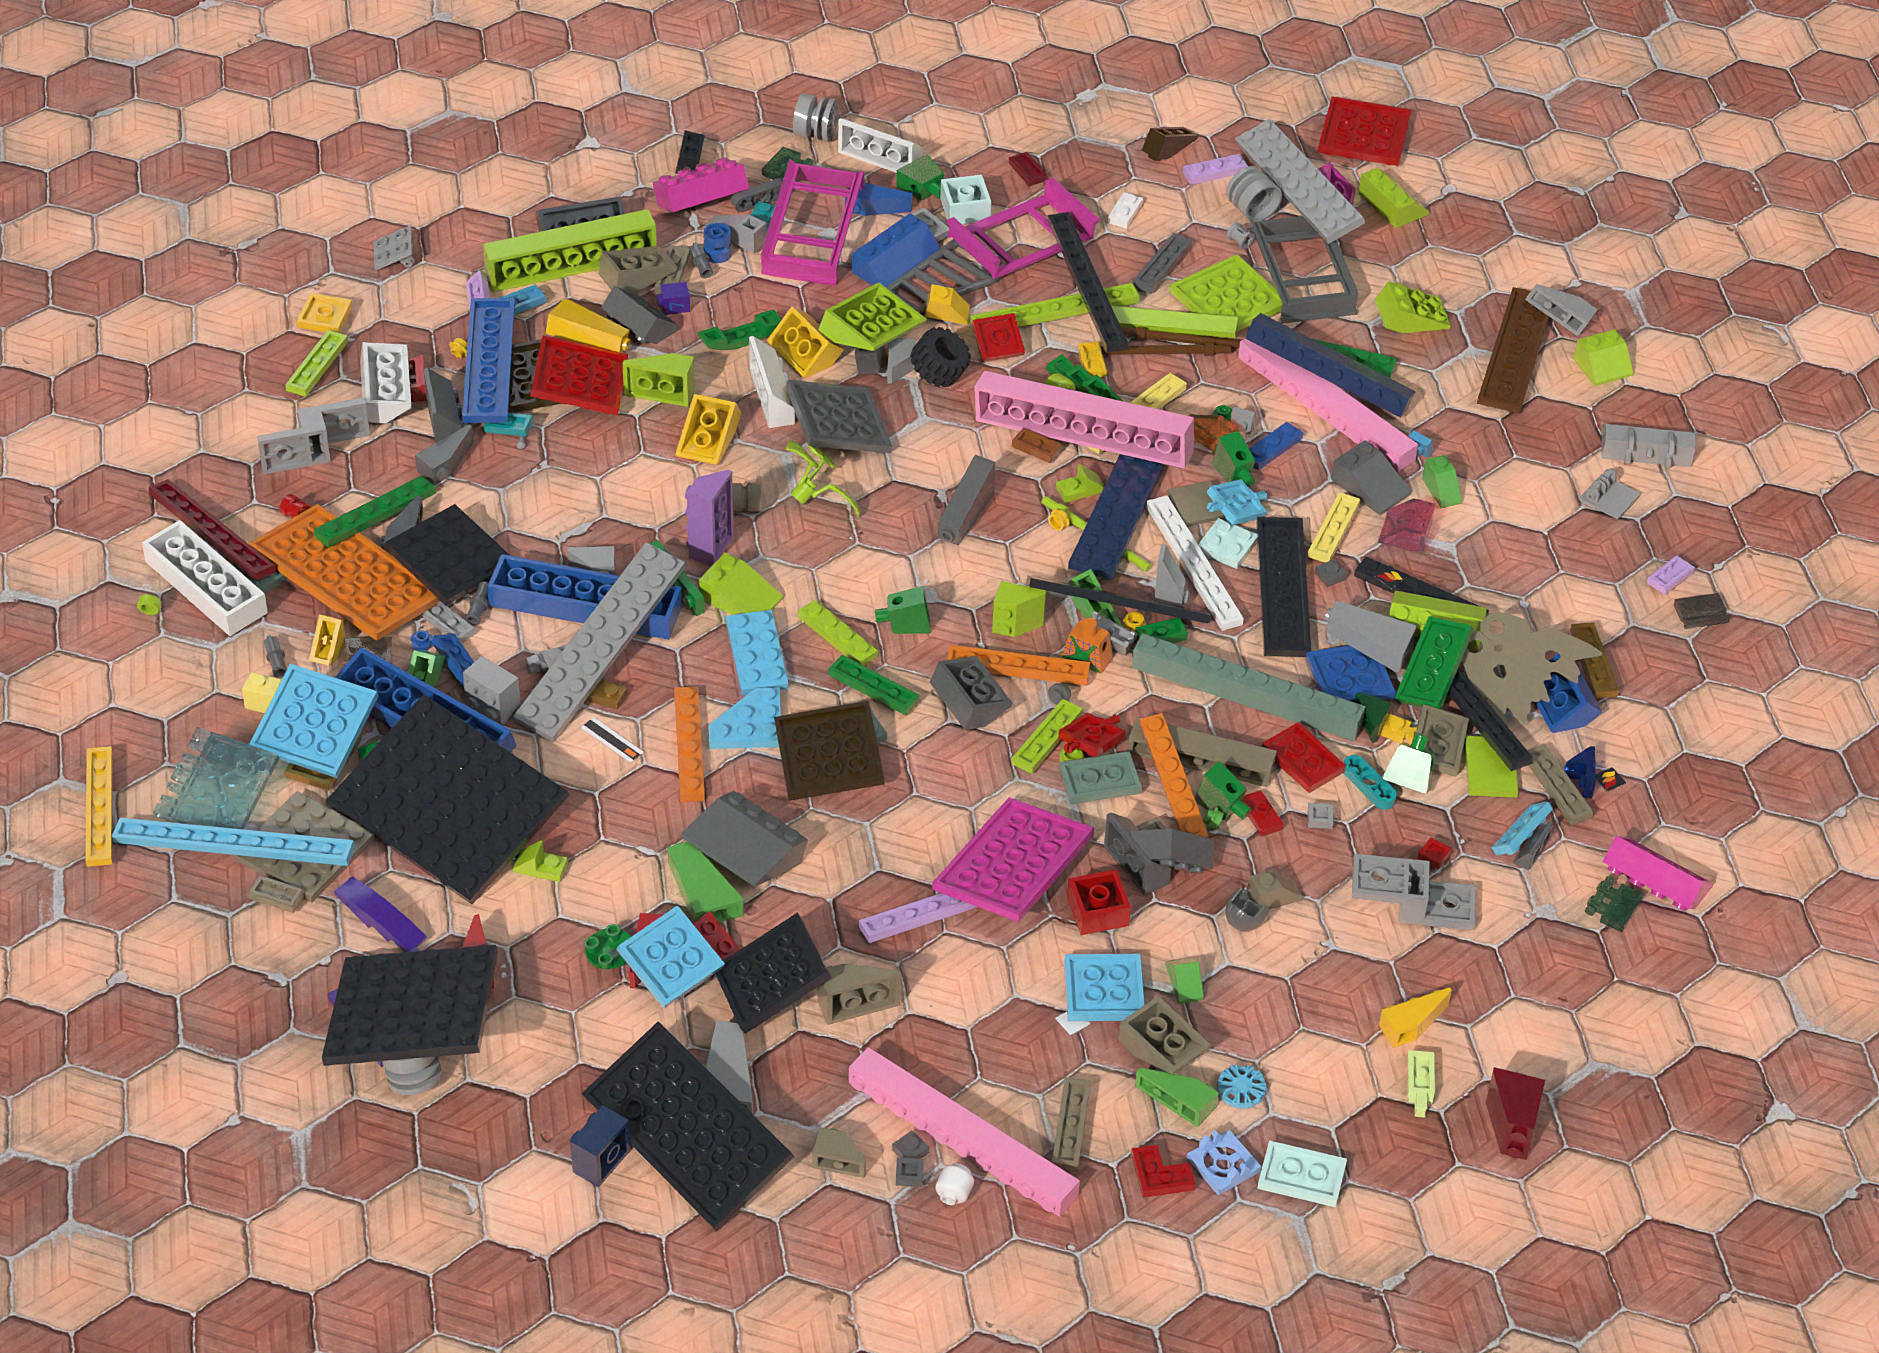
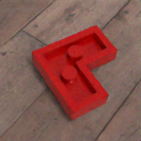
M1158 1145L1131 1149V1156L1142 1198L1195 1190V1181L1190 1163L1163 1166Z

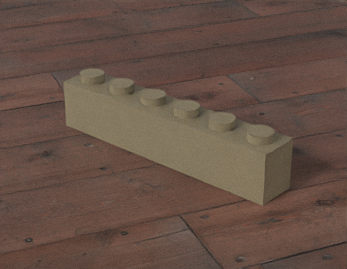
M1136 717L1129 736L1128 751L1130 754L1152 759L1139 724V719L1142 718ZM1167 724L1183 767L1207 772L1217 762H1221L1239 781L1268 787L1274 770L1277 751Z

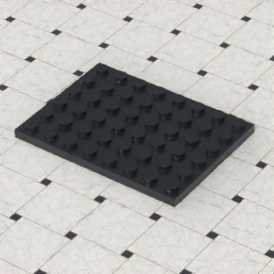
M423 694L326 801L347 818L368 829L377 839L470 904H473L570 795L567 790Z

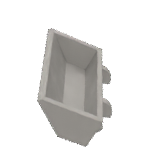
M1602 424L1601 427L1602 459L1622 460L1627 465L1630 464V461L1662 464L1664 468L1670 469L1671 465L1691 467L1696 449L1695 433Z

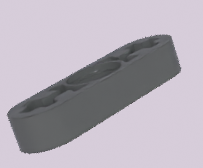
M777 178L737 192L733 195L731 203L738 212H745L754 209L758 201L768 204L775 202L778 199L783 179ZM764 192V195L762 197L757 198L758 194Z

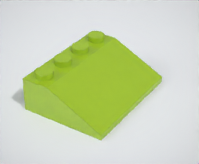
M878 282L825 310L818 330L834 343L874 351L926 323L927 319Z

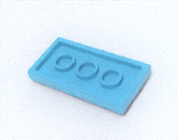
M772 610L726 616V626L741 695H747L755 688L780 687V690L788 689L787 675Z

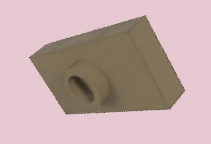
M259 875L248 892V898L294 913L305 896V889Z

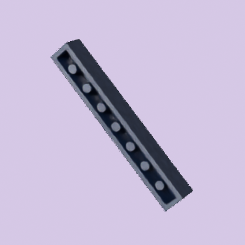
M1262 313L1253 319L1245 336V339L1400 418L1408 410L1416 391Z

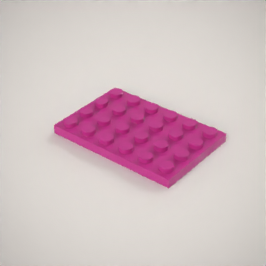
M1009 797L932 882L933 890L1020 922L1094 836V827Z

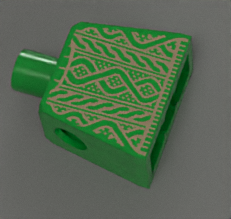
M926 154L897 170L896 186L905 192L913 193V196L919 200H924L932 195L940 199L941 179H944V173Z
M1239 430L1219 437L1212 464L1227 482L1242 479L1247 487L1252 486L1255 483V479L1251 474L1255 460Z
M1217 762L1203 775L1195 796L1196 803L1207 810H1214L1215 807H1218V810L1224 813L1222 820H1227L1233 813L1244 820L1252 810L1243 802L1247 791L1246 787L1221 762Z

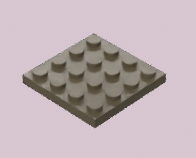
M298 791L257 830L354 840L356 847L349 865L375 840L374 834L365 827ZM234 855V860L264 877L305 889L304 899L311 903L348 867Z

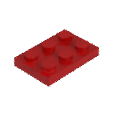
M1299 722L1262 743V747L1277 751L1275 763L1308 793L1344 773L1346 765Z

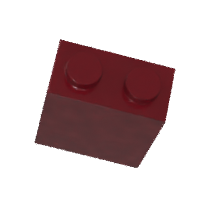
M1494 1067L1486 1105L1500 1153L1512 1158L1527 1160L1545 1080Z

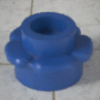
M417 631L410 638V641H412L411 645L415 650L428 651L432 647L433 635L428 634L427 631Z

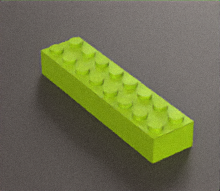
M649 209L485 243L483 244L487 281L492 293L599 270L601 252L657 246L656 224Z

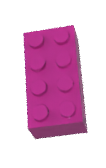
M727 157L719 158L716 160V163L711 165L709 163L700 164L697 166V169L691 171L690 169L680 170L678 175L675 176L664 175L659 177L658 181L652 182L658 207L671 212L749 189L744 164L738 163L736 160H730Z

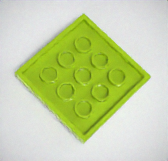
M1237 254L1169 285V292L1192 313L1239 317L1237 332L1249 327L1253 319L1260 313L1270 317L1281 312L1282 302L1277 290Z

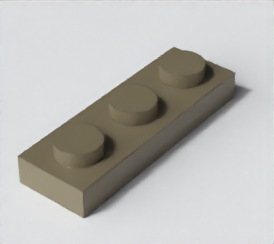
M669 245L667 255L676 264L677 271L658 280L655 284V293L661 294L660 285L681 282L691 255L690 248Z

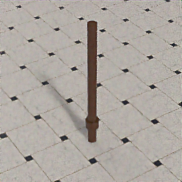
M1138 326L1137 329L1121 327L1125 336L1136 337L1137 340L1148 338L1204 345V343H1214V345H1231V348L1239 349L1240 341H1242L1146 330V327Z
M1204 343V345L1128 346L1126 350L1108 353L1104 346H1100L1103 355L1204 354V356H1213L1214 354H1231V345H1214V343Z

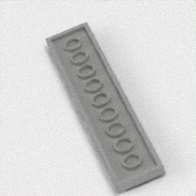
M1271 119L1260 123L1258 126L1235 138L1239 148L1268 176L1269 180L1273 181L1280 188L1287 200L1328 244L1365 224L1363 216Z
M646 542L514 714V721L554 742L686 568L685 562Z

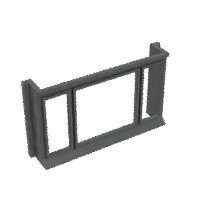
M1303 216L1257 222L1250 220L1249 232L1255 235L1254 240H1257L1282 302L1280 315L1282 324L1357 315L1358 290L1337 240L1328 244L1323 239L1337 274L1283 280L1268 243L1322 236ZM1340 281L1344 292L1290 299L1286 287Z

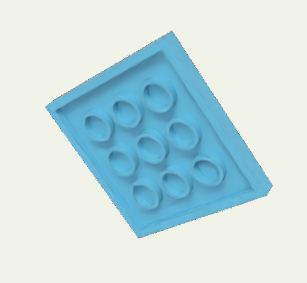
M290 664L248 746L257 748L261 754L338 778L379 695L375 690Z

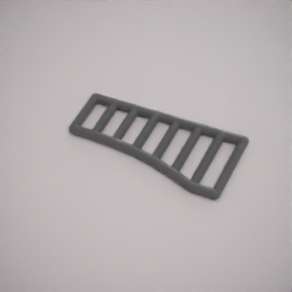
M953 239L887 285L886 288L923 315L926 311L929 294L908 281L917 277L929 286L934 284L947 287L923 272L929 266L959 284L961 287L954 290L960 296L992 285L1005 275L993 279L992 275L952 252L957 246L965 250ZM944 256L981 280L970 282L939 263L938 260ZM902 287L926 303L917 307L894 291Z

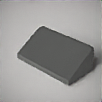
M1549 821L1533 831V835L1527 839L1514 859L1513 863L1526 870L1532 868L1550 840L1553 829L1552 822Z

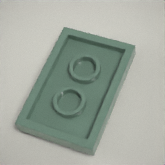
M1129 751L1059 762V771L1070 805L1141 794L1142 786Z

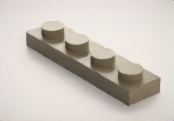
M1544 744L1527 750L1533 757L1532 764L1528 766L1569 824L1574 825L1592 819V809L1547 746Z
M1067 1077L1064 1080L1052 1163L1062 1170L1078 1172L1090 1092V1080Z

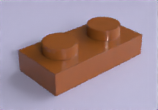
M1024 427L1012 440L1013 448L1048 463H1051L1062 450L1061 443Z

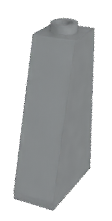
M1337 600L1332 609L1328 608L1325 616V622H1328L1327 633L1391 670L1400 673L1414 642L1416 625Z
M716 1021L706 1069L753 1114V1098L743 1031L738 1023Z

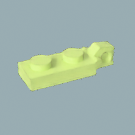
M1408 1050L1407 1097L1409 1102L1415 1103V1117L1425 1118L1427 1104L1433 1103L1435 1095L1434 1052Z

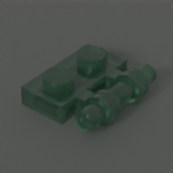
M783 146L762 168V176L772 180L777 178L783 179L789 159L797 164L810 166L813 164V161L810 158L804 161L801 159V153Z
M1607 876L1596 887L1597 892L1595 895H1592L1587 901L1585 913L1593 916L1597 912L1601 914L1600 923L1623 932L1642 903L1645 894L1624 884H1621L1617 890L1612 886L1615 882L1614 878ZM1605 897L1611 900L1609 904L1603 902Z

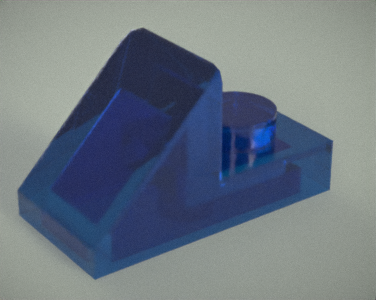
M1590 746L1572 757L1565 765L1564 772L1571 779H1578V787L1582 788L1583 798L1592 799L1596 785L1594 746Z

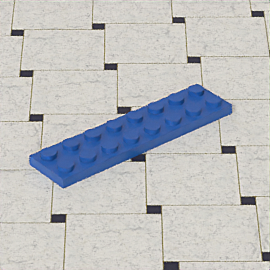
M471 298L462 413L463 423L508 422L515 298Z

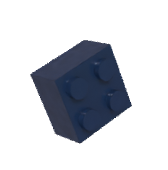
M603 1105L596 1113H592L585 1126L580 1131H576L570 1140L573 1173L599 1187L630 1152L629 1120Z

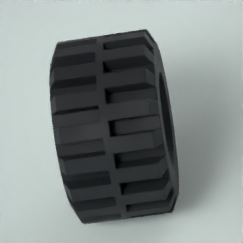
M933 327L927 330L913 347L910 355L912 358L911 363L915 366L914 370L920 374L919 376L927 380V383H933L937 387L940 385L942 387L953 385L971 362V354L968 352L970 350L969 347L964 344L963 338L960 339L959 335L952 333L950 329L944 330L943 327H938L937 329Z

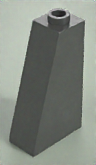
M978 455L973 457L939 520V539L959 546L994 495L995 461Z

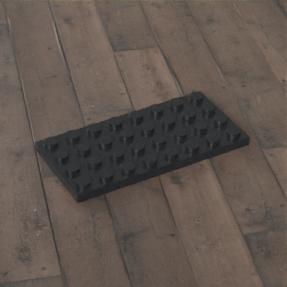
M659 1021L581 1093L597 1111L603 1105L629 1120L630 1144L716 1232L795 1157Z

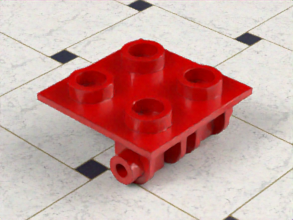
M710 911L693 924L722 961L741 949Z

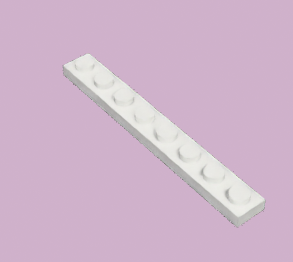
M1163 496L1148 500L1146 503L1147 510L1221 631L1243 625L1244 618L1169 497Z

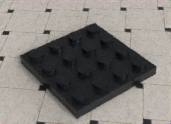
M456 504L385 542L384 547L445 606L477 589L480 582H489L501 554L511 556Z
M798 912L723 960L725 963L724 967L715 973L736 1021L744 1034L758 1027L767 1019L778 1014L781 1010L832 978Z

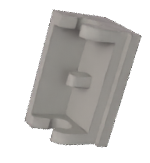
M1094 611L1092 618L1097 621V626L1110 633L1111 648L1126 656L1137 637L1136 632L1129 631L1103 617L1099 612Z

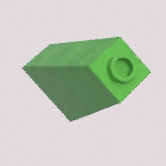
M688 842L667 847L668 864L693 924L709 911L719 923L743 916L742 896L699 849Z

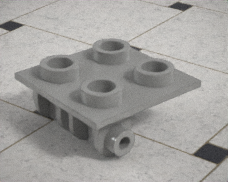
M411 225L374 241L375 271L397 261H400L405 267L413 265L414 247L412 245Z
M1610 468L1606 469L1592 483L1579 500L1619 519L1641 493L1616 481L1617 472L1615 469Z

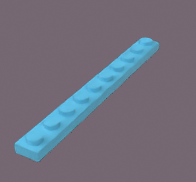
M119 818L111 836L114 843L343 866L349 865L356 847L354 840Z

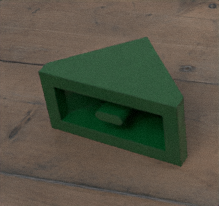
M1361 692L1356 693L1354 703L1366 706L1363 727L1372 743L1377 742L1381 729L1390 714L1392 703Z

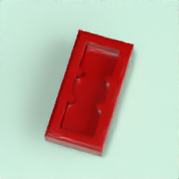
M1261 790L1244 796L1243 802L1252 809L1248 817L1261 837L1283 830L1284 823Z

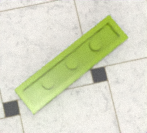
M327 330L285 384L286 391L306 397L346 346L348 336Z
M817 600L798 610V618L846 657L863 666L878 657V650Z
M1062 699L1012 757V765L1033 774L1061 741L1058 738L1059 730L1083 715V708Z

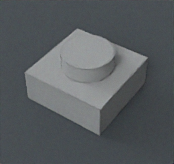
M1234 407L1231 413L1230 428L1251 434L1254 429L1255 412Z
M1308 803V828L1332 829L1333 804Z

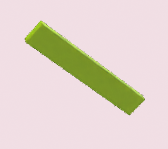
M1112 306L1120 326L1137 329L1138 326L1154 331L1235 338L1239 324V317Z

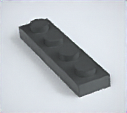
M1173 233L1134 278V287L1152 294L1191 248L1192 240Z

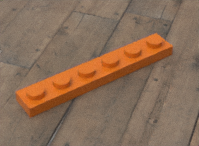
M957 645L949 646L947 660L977 656L990 674L1087 686L1090 662Z
M698 686L674 688L680 802L705 801Z
M1163 713L1139 719L1141 730L1178 830L1208 838L1207 830Z

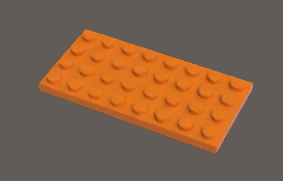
M319 504L248 543L272 562L277 571L376 641L434 607L440 601L394 556L361 533H357L329 548L314 537L315 528L337 518Z

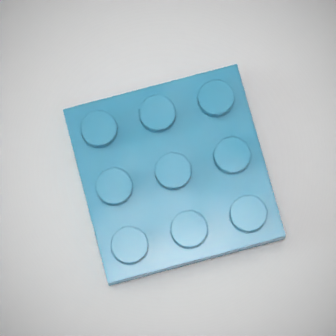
M678 905L617 947L619 954L663 1008L679 999L725 965Z
M1064 954L1068 1021H1123L1144 1006L1140 954Z

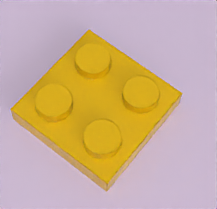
M310 293L296 321L297 328L321 332L331 330L340 333L353 306L352 300Z

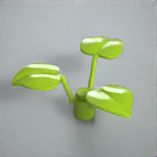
M790 440L787 443L786 450L799 454L809 464L798 485L790 493L804 505L811 496L816 498L820 493L828 489L842 495L853 506L858 518L860 510L856 501L837 485L828 484L817 491L815 490L817 485L812 479L825 462L835 469L836 464L833 460L823 453L820 448L808 446L811 449V454L818 455L821 458L819 464H817L801 445ZM814 466V471L811 473L809 477H807L811 468Z

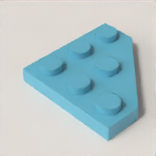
M780 687L755 688L710 723L709 749L779 747L774 717L781 716Z

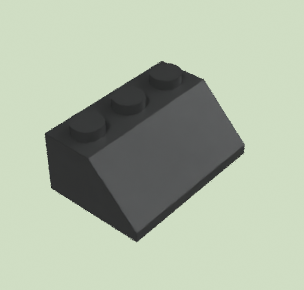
M613 286L601 306L607 312L606 316L609 319L622 323V327L628 329L629 333L634 332L636 334L635 338L644 344L647 341L657 344L681 328V326L638 294L617 286Z
M424 368L426 400L434 440L437 443L465 427V423L459 419L462 418L461 405H456V403H459L458 390H453L452 381L429 368Z
M977 656L938 661L930 684L965 730L985 727L1012 706V701Z
M1108 813L1106 817L1104 847L1145 896L1168 885L1172 872L1171 867L1160 866V862L1150 860L1131 837V831H1139L1141 828L1136 827L1129 818Z
M1172 828L1131 831L1133 840L1150 860L1160 862V866L1174 867L1175 870H1188V873L1202 874L1204 869H1213L1214 839Z

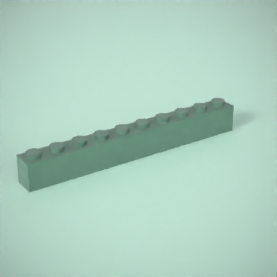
M1143 633L1134 648L1133 669L1284 719L1299 722L1300 724L1354 742L1363 725L1366 706Z

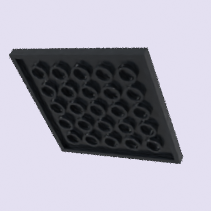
M479 945L474 947H454L451 949H430L427 951H405L402 953L345 957L322 1053L323 1065L480 1053L498 955L497 946Z

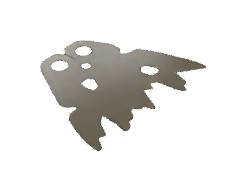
M1494 612L1489 614L1480 623V631H1473L1469 643L1472 640L1481 641L1483 644L1482 650L1479 653H1471L1467 645L1462 661L1470 682L1483 697H1487L1486 701L1508 726L1505 717L1507 708L1517 716L1522 724H1525L1528 720L1527 714L1531 711L1530 704L1532 701L1539 702L1543 700L1550 702L1543 682L1551 679V672H1557L1570 681L1578 683L1580 670L1575 660L1598 657L1602 655V652L1587 642L1549 627H1544L1537 632L1530 633V625L1523 618ZM1499 620L1504 623L1505 628L1503 632L1494 634L1490 631L1489 627L1493 621ZM1497 644L1502 645V650L1499 652L1494 650V646ZM1552 650L1560 655V659L1551 663L1545 659L1546 651ZM1498 664L1505 667L1506 676L1503 679L1496 676L1493 671Z

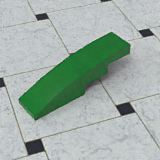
M1063 354L1046 365L1045 370L1051 375L1059 373L1069 378L1075 384V391L1123 401L1097 374L1092 377L1080 364L1075 367Z

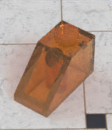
M1188 415L1194 417V439L1214 454L1219 437L1233 433L1238 429L1237 426L1223 416Z

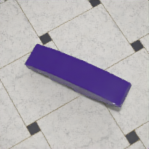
M352 876L334 891V894L368 928L373 926L388 942L392 940L403 952L419 947L426 941L427 936L409 918Z

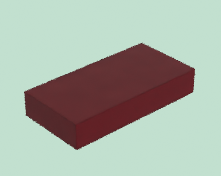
M1027 151L1009 157V164L1029 187L1047 180L1045 171Z

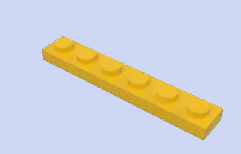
M112 746L88 748L86 771L87 867L111 865Z

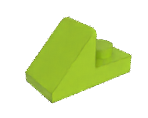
M1078 464L1076 477L1056 482V489L1065 503L1100 494L1104 488V484L1098 474L1081 464Z
M540 840L520 851L514 864L513 872L561 882L568 865V857L544 853L543 841Z

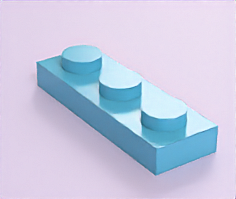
M1548 802L1531 804L1491 847L1496 855H1512L1520 849L1521 843L1533 835V830L1546 821V816L1553 810Z

